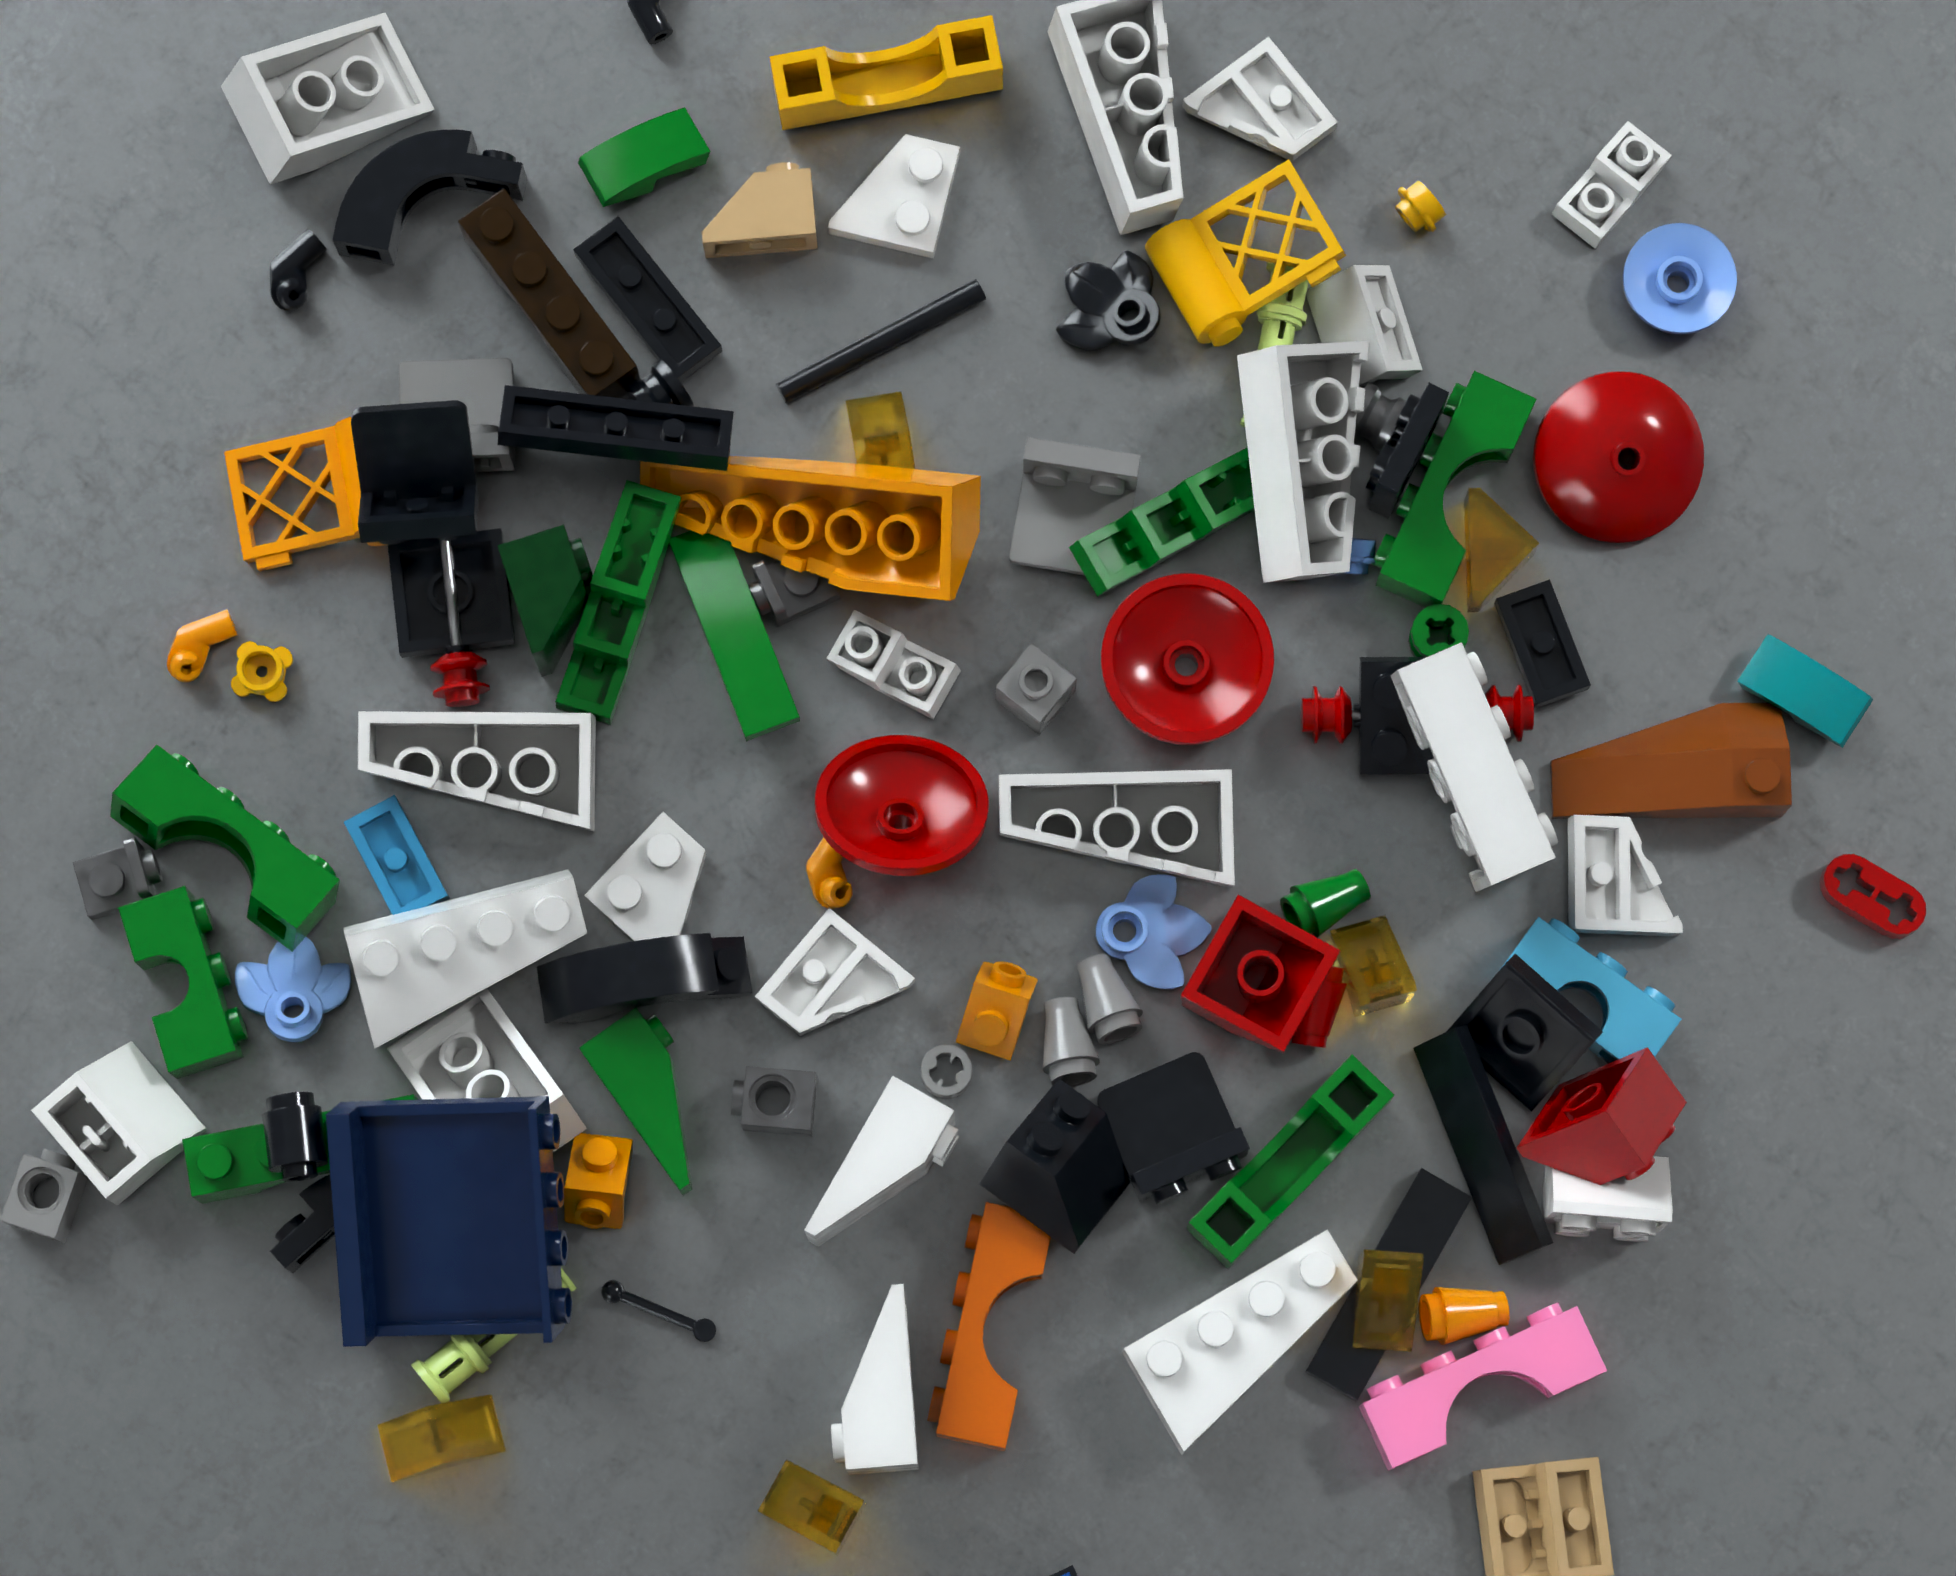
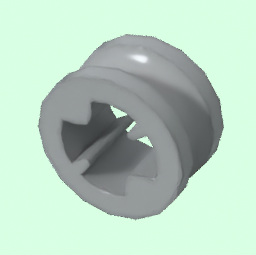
M950 1044L938 1045L929 1050L924 1056L920 1067L922 1083L926 1090L933 1096L942 1099H952L963 1094L970 1086L973 1076L971 1060L967 1053L958 1046ZM949 1056L951 1057V1064L958 1060L963 1067V1071L956 1074V1084L951 1087H943L942 1079L936 1084L930 1077V1073L937 1070V1059L940 1057Z

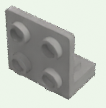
M511 359L402 361L399 364V404L451 400L463 402L468 410L475 471H515V447L498 445V428L505 385L514 386L513 363Z
M1027 437L1023 459V476L1009 553L1010 562L1018 565L1084 575L1069 547L1077 540L1123 517L1133 509L1141 455Z

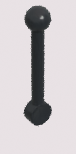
M610 1280L602 1287V1297L608 1303L621 1301L692 1331L695 1338L700 1342H709L716 1334L715 1324L711 1320L704 1318L696 1321L625 1291L623 1285L616 1280Z

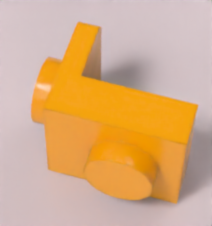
M998 961L994 964L983 962L973 983L955 1043L1011 1061L1038 979L1026 975V971L1013 963Z
M580 1133L574 1137L564 1187V1220L567 1223L580 1224L591 1229L603 1227L622 1228L624 1197L633 1154V1139Z

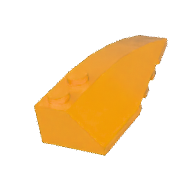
M729 456L727 471L640 461V484L681 496L675 525L701 535L709 533L731 542V546L748 553L758 552L781 561L780 565L798 572L808 571L829 579V584L845 590L945 601L954 600L980 533L981 476L855 463Z

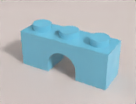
M1538 917L1507 961L1516 953L1558 992L1567 989H1578L1587 992L1595 998L1602 1012V1025L1600 1029L1603 1033L1589 1047V1050L1608 1064L1647 1047L1655 1057L1682 1020L1672 1012L1675 1004L1658 990L1647 986L1642 991L1624 977L1628 971L1612 957L1602 952H1599L1594 957L1577 944L1580 940L1579 935L1566 924L1554 918L1547 923Z

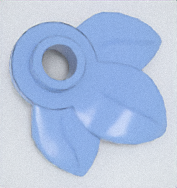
M1164 874L1149 875L1135 882L1124 902L1115 903L1101 913L1096 924L1095 933L1100 948L1114 959L1125 960L1131 974L1138 982L1157 989H1175L1184 985V973L1178 957L1184 956L1200 946L1209 936L1212 928L1197 912L1174 904L1177 891L1176 877ZM1127 922L1131 924L1135 929V937L1128 942H1121L1116 939L1113 929L1118 923Z
M305 937L293 952L280 942H277L269 954L268 964L255 962L238 963L235 970V985L243 1006L251 1012L265 1016L267 1027L274 1036L283 1041L296 1043L305 1041L314 1035L322 1024L323 1015L343 1004L350 992L351 972L349 964L329 963L321 966L318 951L313 942ZM299 1005L304 1008L298 1017L289 1018L283 1015L284 1010L290 1006Z

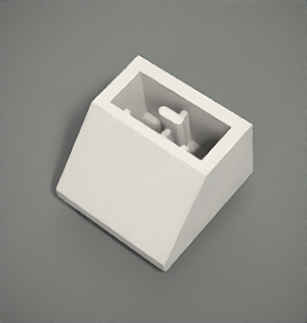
M132 1041L74 1073L31 1110L100 1193L117 1206L184 1150L182 1139L200 1136L207 1130Z
M1653 1156L1655 1158L1653 1166L1635 1179L1626 1180L1622 1176L1602 1185L1544 1165L1541 1212L1546 1224H1555L1554 1233L1557 1235L1590 1236V1231L1602 1228L1613 1229V1239L1647 1242L1649 1236H1656V1233L1672 1222L1673 1207L1669 1157Z

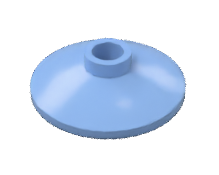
M1686 223L1666 224L1647 232L1632 247L1623 270L1624 292L1633 311L1648 325L1671 334H1691L1704 330L1716 323L1732 303L1737 286L1736 266L1731 253L1724 243L1708 230ZM1679 276L1685 280L1687 290L1681 293L1673 292L1668 287L1667 280L1670 277Z

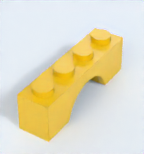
M992 15L936 25L929 33L919 39L885 50L846 53L822 46L769 56L782 131L1003 90V66Z

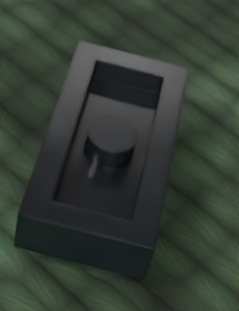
M1550 579L1496 598L1494 605L1529 695L1533 697L1535 709L1590 688V681Z

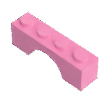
M1559 1302L1527 1316L1531 1327L1509 1336L1504 1326L1475 1339L1473 1342L1477 1351L1456 1360L1451 1350L1422 1363L1420 1367L1424 1375L1403 1384L1399 1375H1396L1367 1388L1366 1390L1371 1399L1362 1403L1359 1409L1387 1470L1390 1471L1447 1444L1446 1422L1452 1402L1468 1383L1490 1375L1516 1377L1528 1382L1549 1399L1607 1371L1606 1366L1578 1307L1576 1306L1563 1312Z

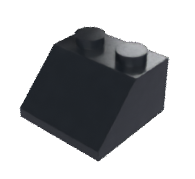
M1059 1078L1006 1141L979 1184L1075 1254L1123 1194L1130 1181L1107 1113Z

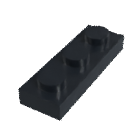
M619 216L573 249L575 257L656 359L663 360L680 382L684 381L722 352V346Z

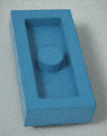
M395 795L344 821L392 915L450 899Z

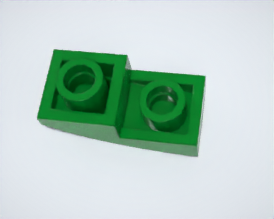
M684 107L643 122L608 139L580 156L578 164L603 207L651 193L657 179L705 165L711 151Z

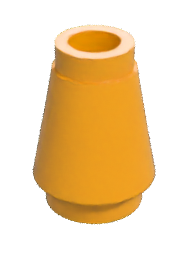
M1434 1287L1432 1293L1422 1294L1419 1299V1320L1423 1336L1427 1341L1438 1340L1441 1345L1509 1324V1304L1504 1291L1492 1292L1488 1290Z

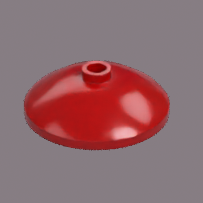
M1604 372L1573 384L1549 407L1539 425L1533 451L1534 473L1544 501L1555 516L1566 526L1583 536L1598 541L1610 543L1634 542L1663 531L1683 514L1698 490L1704 467L1702 434L1698 422L1686 402L1661 381L1634 372ZM1629 447L1634 451L1636 461L1631 468L1623 469L1618 463V455L1621 450Z
M1180 573L1167 575L1152 580L1136 589L1114 612L1102 642L1101 670L1103 681L1116 709L1132 726L1152 738L1172 744L1197 745L1208 743L1238 730L1261 706L1270 687L1273 675V642L1269 628L1258 608L1234 586L1220 579L1202 574ZM1183 658L1191 659L1196 664L1197 670L1190 676H1183L1177 672L1175 668L1176 662Z
M887 735L856 743L832 759L822 772L817 783L814 808L816 821L822 835L829 845L842 857L859 867L880 874L916 876L947 868L972 851L986 828L989 800L984 781L976 768L954 749L923 737Z

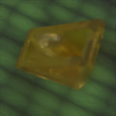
M901 391L845 401L856 464L915 469L910 431Z
M1468 488L1463 501L1467 612H1479L1534 556L1539 542L1481 488Z
M1385 915L1330 930L1333 946L1341 950L1337 959L1340 968H1344L1343 979L1344 983H1347L1346 990L1355 1017L1411 1001L1417 991L1416 983Z
M1364 1249L1358 1256L1353 1348L1412 1352L1424 1262L1423 1254Z
M492 1394L426 1406L377 1425L391 1482H397L507 1452Z
M786 1459L758 1512L838 1556L866 1503L858 1496Z

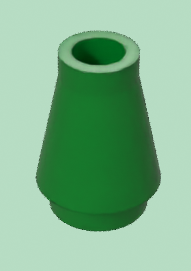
M1353 869L1344 874L1291 886L1290 894L1280 899V905L1286 921L1318 938L1358 905L1370 900L1371 894L1363 875L1357 869Z

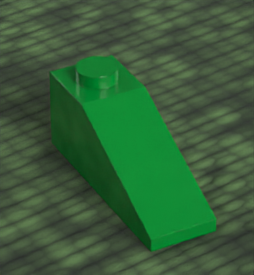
M634 1008L583 1044L579 1049L684 1196L692 1190V1182L674 1063L666 1050L668 1046L674 1043V1040L655 1014L645 1020L639 1010Z

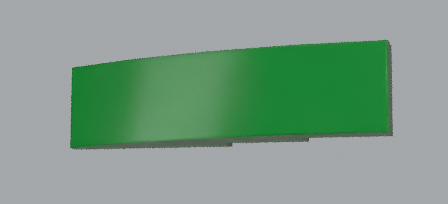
M1248 448L1183 480L1176 487L1130 510L1123 517L1073 543L1069 549L1097 597L1253 512L1255 509Z
M626 480L590 582L591 592L573 640L574 650L555 701L557 709L570 713H592L596 717V721L611 725L653 598L680 507L681 496Z
M693 531L670 538V547L746 742L800 722V716L731 542L709 533L701 535Z

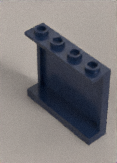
M549 1096L340 1102L326 1114L343 1347L367 1346L375 1337L543 1333V1343H552L565 1328V1324H569L571 1321L572 1297L569 1288H562L561 1266H565L567 1263L568 1239L565 1230H558L557 1208H561L563 1205L564 1180L561 1172H554L553 1150L559 1147L560 1122L557 1114H550Z

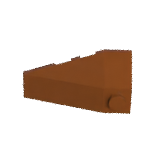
M1720 703L1551 760L1552 819H1568L1573 815L1630 818L1782 817L1792 806L1790 746L1782 712L1779 708L1769 703Z

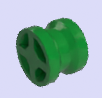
M1435 604L1427 606L1418 613L1410 629L1408 643L1414 657H1429L1461 642L1465 648L1469 635L1467 620L1459 610L1451 605ZM1429 624H1430L1432 627L1440 626V627H1442V628H1441V629H1440V628H1434V629H1432V628L1429 626Z

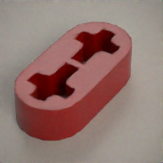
M1843 854L1834 858L1823 870L1820 877V890L1825 900L1835 908L1883 936L1892 939L1904 938L1915 932L1924 922L1926 902L1921 893L1913 886L1861 856ZM1849 868L1854 869L1858 873L1855 882L1871 892L1870 895L1866 896L1855 889H1852L1847 895L1841 894L1837 890L1840 881L1833 876L1834 872L1843 874ZM1877 896L1892 904L1899 898L1905 899L1908 902L1905 911L1912 916V920L1902 919L1897 925L1892 924L1888 921L1891 911L1875 901Z

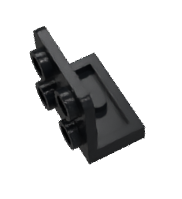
M451 400L356 408L352 412L351 428L361 489L358 517L360 542H379L392 545L411 539L437 538L450 541L463 536L477 535L479 494L467 406L461 401Z
M1192 1052L1104 1089L1098 1095V1107L1107 1113L1126 1172L1140 1202L1153 1197L1156 1204H1160L1189 1191L1186 1182L1204 1174L1208 1175L1210 1181L1227 1176L1242 1168L1239 1159L1246 1157L1250 1150L1241 1127L1235 1128L1207 1062L1200 1053Z

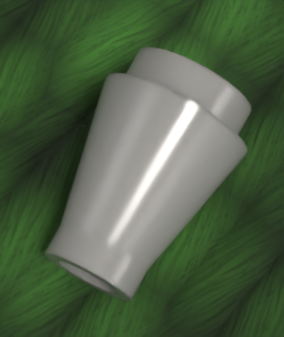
M1098 954L1081 961L1077 965V970L1081 978L1088 1032L1096 1034L1099 1044L1103 1045L1120 1042L1137 1034L1142 1029L1139 1017L1143 1011L1114 968L1109 954Z
M1060 997L1045 1002L1043 1072L1050 1075L1052 1085L1059 1078L1070 1087L1094 1080L1097 1077L1095 1066L1100 1063V1059L1081 1015L1078 999L1075 997Z

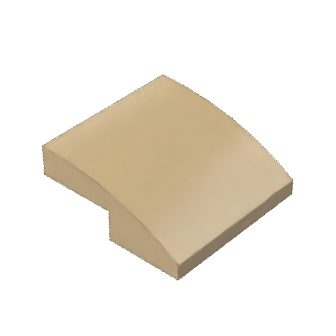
M1599 1457L1472 1471L1485 1576L1614 1575Z

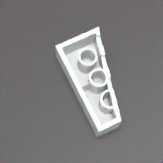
M1078 0L1056 6L1047 32L1120 236L1173 221L1184 197L1177 127H1174L1172 77L1169 76L1167 23H1164L1162 0Z
M1370 341L1276 345L1237 355L1263 583L1308 580L1350 572L1356 498L1350 495V484L1353 469L1359 468L1360 446L1354 444L1356 415L1364 411L1365 388L1359 387L1361 362L1368 361Z
M1461 642L1398 669L1390 675L1418 746L1421 750L1430 747L1434 758L1428 760L1427 765L1436 793L1444 803L1452 801L1456 812L1450 815L1452 822L1450 828L1458 848H1463L1467 856L1473 855L1477 863L1478 869L1468 873L1475 892L1556 858L1552 850V846L1558 844L1555 830L1546 813L1542 812L1537 815L1528 795V793L1534 791L1531 775L1521 758L1513 761L1505 739L1511 737L1510 728L1500 707L1495 705L1490 708L1481 687L1488 683L1487 676L1477 654L1474 651L1467 654Z
M358 711V770L375 776L595 832L596 717L592 713Z
M1232 769L1002 774L998 776L999 836L1229 888L1235 886Z
M569 869L343 927L374 1049L587 934L574 878Z
M1328 1229L1123 1349L1122 1354L1181 1455L1358 1281Z

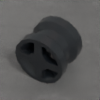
M661 359L651 365L650 374L642 380L632 379L624 385V389L631 400L694 406L691 397L680 380Z

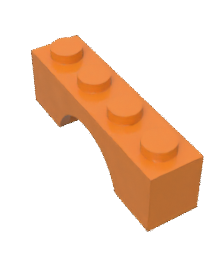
M986 1202L983 1216L971 1215L965 1248L975 1250L971 1273L959 1271L952 1303L953 1306L963 1308L958 1331L947 1328L940 1363L950 1365L946 1388L934 1386L927 1421L938 1423L936 1437L1006 1451L1018 1390L1003 1380L990 1364L983 1343L984 1325L991 1308L1004 1293L1017 1285L1042 1279L1051 1240L1048 1234L1008 1206Z

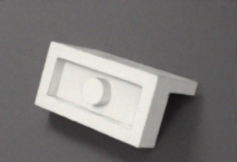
M1353 265L1307 290L1306 297L1321 343L1370 341L1368 361L1361 362L1359 387L1362 388L1368 382L1372 383L1378 379H1407L1423 371L1390 265Z

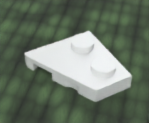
M662 812L584 896L586 900L632 942L681 935L684 922L686 923L692 904L696 882L699 880L707 854L706 850L666 813Z
M829 908L755 995V999L799 1036H802L909 989L915 983V978Z

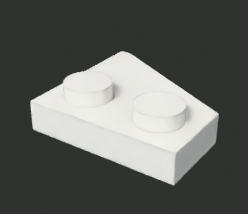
M1269 36L1184 98L1182 104L1187 113L1292 162L1336 130L1338 121Z
M905 134L830 219L828 234L934 259L960 156V147Z
M1573 815L1568 818V927L1576 933L1676 937L1683 933V924L1678 915L1673 917L1658 885L1662 881L1653 863L1644 856L1641 847L1642 841L1630 817Z

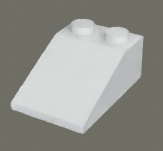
M385 12L242 56L221 85L270 185L326 166L431 115L435 110Z
M487 988L421 1023L387 1047V1050L422 1100L549 1096L550 1114H557L560 1122V1143L558 1149L587 1129L563 1092Z
M892 1076L804 1229L808 1241L818 1247L925 1176L933 1162L943 1167L959 1139L957 1135L959 1129L954 1127L955 1111Z
M904 1284L891 1285L841 1408L842 1423L831 1424L833 1459L835 1463L845 1462L846 1471L849 1475L919 1470Z

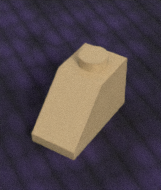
M782 162L767 166L764 172H754L702 231L705 258L818 249L811 168L799 169V165L796 163Z

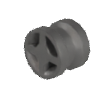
M1368 382L1365 387L1364 411L1356 415L1355 437L1363 436L1371 440L1373 448L1381 452L1384 444L1389 445L1392 440L1391 437L1397 426L1395 425L1406 400L1400 397L1391 400L1381 394L1378 386Z

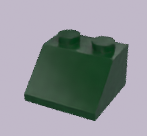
M564 524L497 545L530 650L541 677L553 674L577 629L588 600L585 586L590 585L593 577L581 538L570 541Z

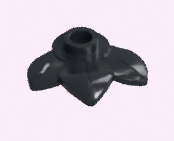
M1125 251L1114 262L1112 269L1099 263L1085 262L1066 270L1065 286L1076 308L1056 327L1059 336L1071 345L1089 350L1100 349L1115 340L1131 345L1142 344L1148 341L1155 334L1160 324L1161 313L1156 300L1151 295L1154 276L1147 262L1135 253ZM1135 308L1140 309L1139 315L1131 321L1122 320V316L1127 311Z

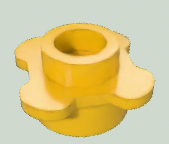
M252 641L243 643L237 650V657L239 659L236 666L237 675L231 680L232 690L239 697L255 694L265 696L270 702L281 701L288 691L284 681L286 670L293 664L291 652L282 646L273 650L267 646L257 645ZM260 667L267 668V674L264 677L257 675V670Z

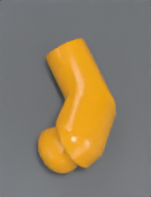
M228 609L191 622L178 629L167 657V669L176 680L187 683L197 679L204 668L211 645L238 636Z
M823 837L806 863L807 876L813 896L821 906L827 909L841 908L850 902L853 889L847 881L841 863L844 857L837 853Z

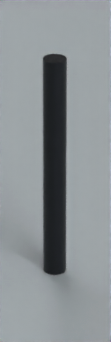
M975 279L776 383V386L787 404L986 300V296Z

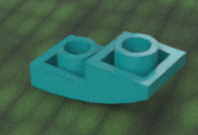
M1767 634L1737 681L1742 689L1790 714L1796 723L1842 748L1873 701L1870 695L1843 677L1770 634Z

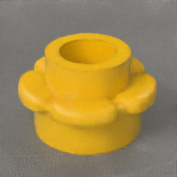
M1419 180L1407 189L1402 186L1398 189L1401 201L1395 206V209L1403 221L1414 232H1417L1422 227L1429 232H1434L1436 230L1435 224L1446 216V213L1431 191Z

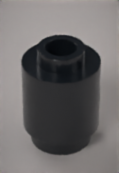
M291 1092L267 1098V1112L262 1114L269 1171L281 1173L282 1181L284 1182L303 1181L317 1177V1168L328 1164L322 1109L321 1106L315 1105L314 1094L312 1092Z

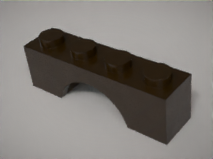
M502 189L458 220L465 242L495 282L502 286L517 303L579 394L621 398L627 394L624 389L626 383L632 379L641 380L635 362L505 189Z

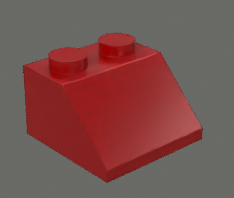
M1237 895L1181 994L1182 1006L1234 1035L1284 1054L1341 950L1248 899Z
M1647 1047L1559 1084L1517 1146V1150L1524 1158L1599 1185L1622 1176L1626 1180H1632L1641 1176L1655 1163L1653 1155L1660 1144L1675 1131L1674 1122L1687 1102Z

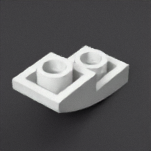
M1627 121L1595 157L1590 168L1557 203L1551 215L1596 249L1648 188L1672 155Z
M856 610L852 612L826 658L828 662L854 678L933 720L961 672L956 663L908 641L902 632Z

